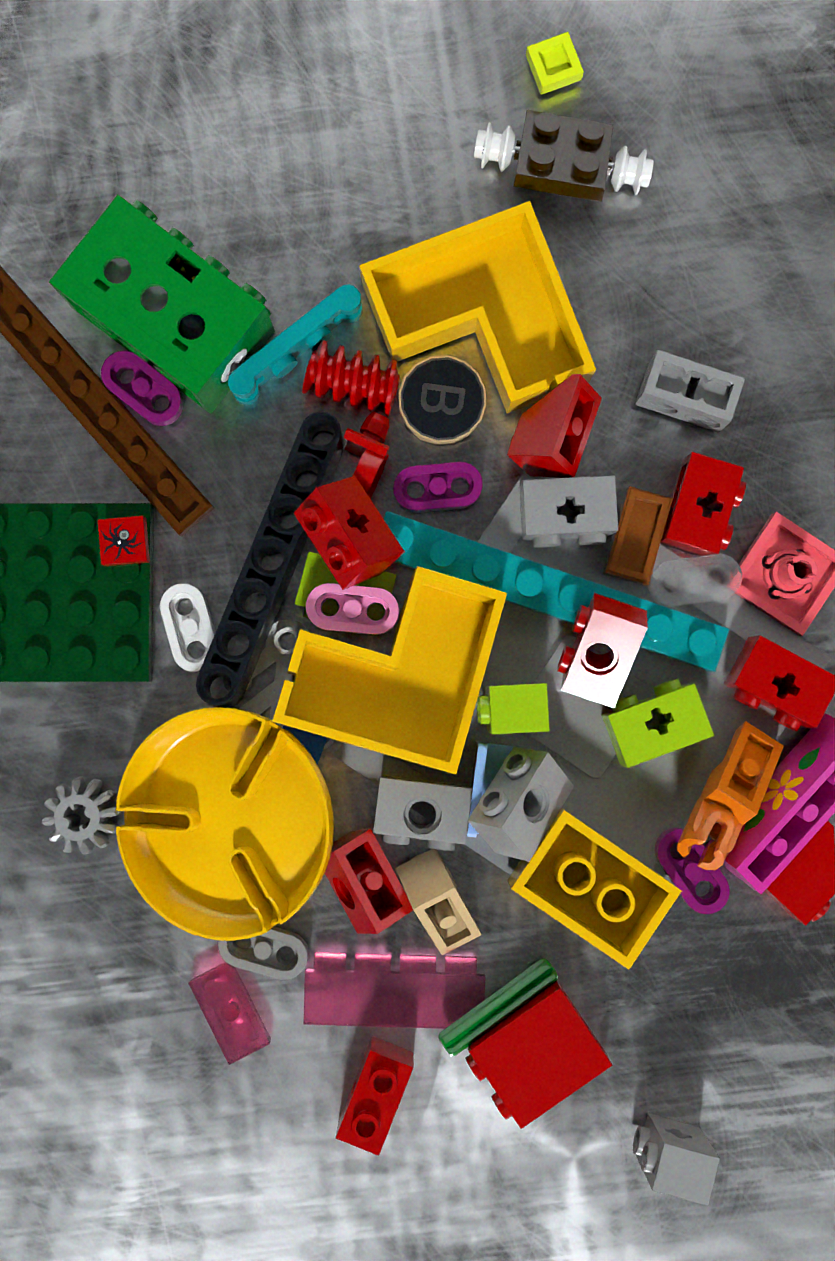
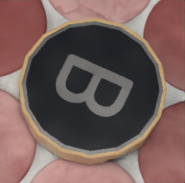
M449 355L430 356L416 363L404 376L398 393L400 415L407 428L420 440L434 445L455 444L469 436L480 425L487 405L486 388L478 372L466 361Z

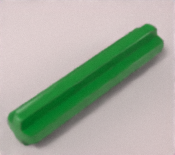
M545 958L538 960L441 1031L438 1035L439 1041L447 1053L452 1057L458 1055L557 982L559 977L556 970Z

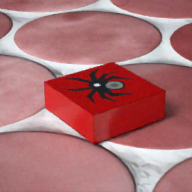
M145 516L98 520L101 565L115 566L150 562L147 520Z

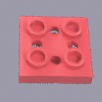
M776 511L770 515L724 586L797 635L803 636L835 588V550ZM764 556L770 557L765 560V564L768 565L773 562L771 568L769 569L765 568L762 565V559ZM771 587L778 589L771 592L773 596H778L777 599L769 597L768 591Z

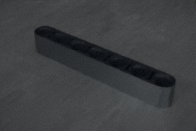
M328 412L312 413L305 418L299 429L197 676V694L204 702L213 707L234 708L244 697L307 542L308 535L299 522L294 527L282 528L278 525L280 517L285 512L296 511L316 487L331 483L342 456L345 443L340 423L335 416ZM320 431H330L334 434L331 442L326 445H316L312 443V438ZM303 471H313L318 474L317 479L310 486L303 487L295 484L297 476ZM275 551L284 555L283 562L278 568L274 570L262 568V560L268 553ZM251 594H265L266 604L263 609L254 613L245 611V601ZM238 634L247 635L249 644L246 651L240 655H230L227 648L230 639ZM228 676L231 680L229 693L220 699L213 698L210 692L212 682L218 677Z

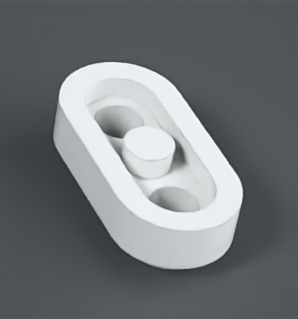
M176 584L168 588L161 598L160 611L175 662L186 671L199 672L216 633L205 595L192 585ZM184 599H190L193 604V609L188 615H181L178 610L179 603ZM200 641L205 647V652L202 657L196 659L191 655L190 647L193 643Z

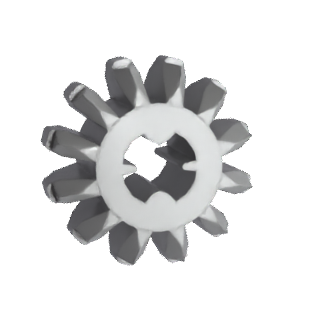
M83 777L73 778L71 788L65 783L59 784L55 787L58 798L46 799L44 803L48 809L54 812V815L44 817L42 823L46 826L55 824L57 829L50 834L49 840L55 842L64 837L63 851L66 853L74 851L77 845L82 855L92 853L94 844L104 848L110 843L106 833L115 834L116 827L120 826L117 822L110 820V817L119 815L122 811H116V806L109 807L108 804L115 797L116 792L111 789L100 795L102 781L99 779H93L88 786ZM86 807L84 815L90 818V822L81 825L79 824L81 816L76 814L75 810Z

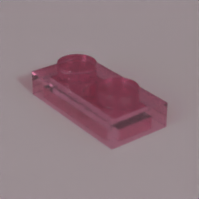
M224 962L190 980L188 984L229 1065L270 1044L271 1037L236 967Z

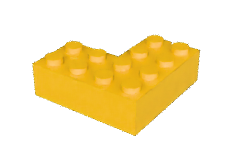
M530 201L359 265L361 283L391 360L394 359L398 362L475 332L507 414L537 403L547 394L548 389L551 392L572 374H581L589 383L596 371L593 359Z
M417 566L410 579L389 655L300 629L287 670L288 674L296 676L295 682L284 680L272 722L446 773L456 774L507 593Z

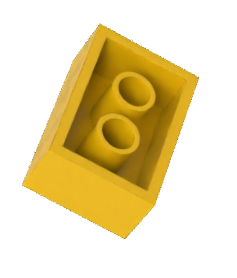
M563 808L559 811L530 862L520 860L507 880L513 891L628 970L682 892L673 883Z

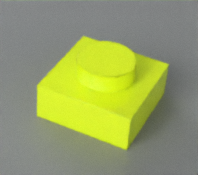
M569 32L527 46L525 55L541 95L582 80L584 71Z

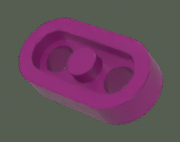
M117 351L108 356L101 368V378L104 385L148 422L157 426H166L172 424L180 417L184 407L180 391L171 381L136 354L130 351ZM128 370L134 371V378L130 383H121L120 378L123 372ZM159 398H168L169 405L165 410H155V402Z
M466 462L410 466L403 469L396 476L393 484V493L397 504L402 509L412 513L463 509L473 505L478 500L482 491L483 481L479 471L473 465ZM461 479L467 483L468 490L464 494H456L452 490L451 484L455 480ZM411 484H420L424 488V494L419 498L410 497L407 489Z
M674 827L667 829L658 837L655 843V856L670 881L682 890L680 896L690 908L701 914H713L720 911L726 905L730 895L727 879L719 868L717 870H705L697 866L705 849L703 844L693 845L686 857L672 858L670 848L679 841L684 828ZM700 881H708L710 885L709 892L704 896H698L696 894V885Z

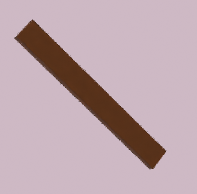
M0 265V333L177 534L182 537L210 513L214 506L124 404L107 389L101 378Z

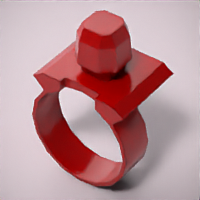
M372 412L366 417L360 428V433L347 428L344 439L347 440L344 450L361 457L353 476H356L370 499L389 460L388 452L390 446L383 444L390 428L389 419L376 412Z

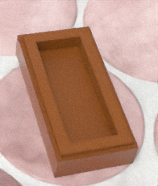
M632 486L627 488L618 518V531L614 533L603 574L643 586L649 585L673 498Z

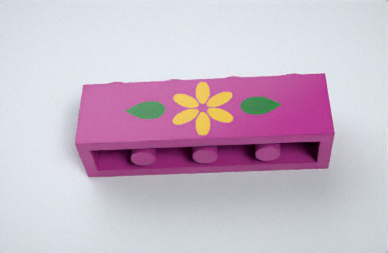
M825 713L817 728H811L775 768L758 814L742 826L734 848L727 854L723 865L732 874L760 895L835 813L834 717ZM711 839V840L707 843V845H706L705 847H707V846H708L710 843H712L714 840Z

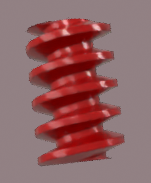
M323 340L310 357L304 377L302 393L306 394L312 385L315 384L316 397L323 399L332 388L334 402L340 404L347 393H349L351 407L358 408L364 398H367L369 412H376L383 402L385 416L390 417L400 381L397 360L392 359L386 369L381 370L379 355L375 354L368 365H363L361 350H357L349 361L346 360L345 346L340 345L334 355L331 356L328 353V343Z

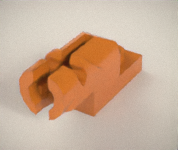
M747 721L742 723L736 729L723 761L711 771L678 841L677 852L686 857L693 845H702L709 836L714 841L703 850L697 866L705 870H717L724 864L727 854L734 848L742 826L758 814L784 745Z

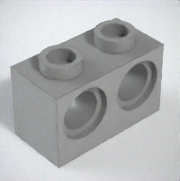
M657 350L648 363L635 405L720 432L732 421L745 378Z

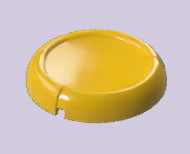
M227 707L203 708L178 715L155 729L141 743L130 759L122 776L117 795L116 811H124L125 825L116 827V836L123 864L131 881L144 900L160 916L179 929L196 936L221 941H235L259 936L271 930L274 925L279 923L281 925L290 919L310 899L320 884L326 871L333 845L334 818L330 794L320 768L309 751L291 732L281 728L272 722L271 719L254 712Z

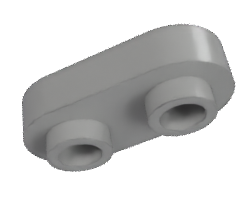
M274 926L268 932L250 938L251 946L248 948H240L236 941L218 940L219 953L226 963L278 980H290L300 975L309 957L308 946L300 935ZM281 947H290L294 951V958L290 961L282 960L278 954V950Z

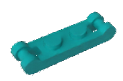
M349 284L337 288L236 368L228 378V386L236 400L244 405L255 403L260 395V387L272 377L276 376L279 379L287 375L297 365L298 361L296 358L309 348L315 351L323 340L328 342L333 335L331 331L342 322L348 324L357 322L363 313L359 290Z

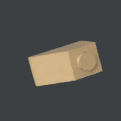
M431 849L423 854L416 855L410 861L395 868L414 912L441 955L482 935L437 849Z

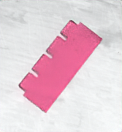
M315 952L314 969H305L303 1025L446 1029L485 1000V974H477V957L445 956L444 973L436 972V955L400 954V971H391V954L355 953L354 970H346V953Z

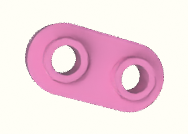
M326 583L314 588L306 601V612L310 621L315 626L328 631L380 635L390 631L397 623L399 617V607L395 597L382 588L352 586L342 590L339 584ZM328 599H334L339 604V610L334 616H326L322 612V604ZM375 603L381 604L385 608L384 617L378 621L371 620L367 615L369 606Z

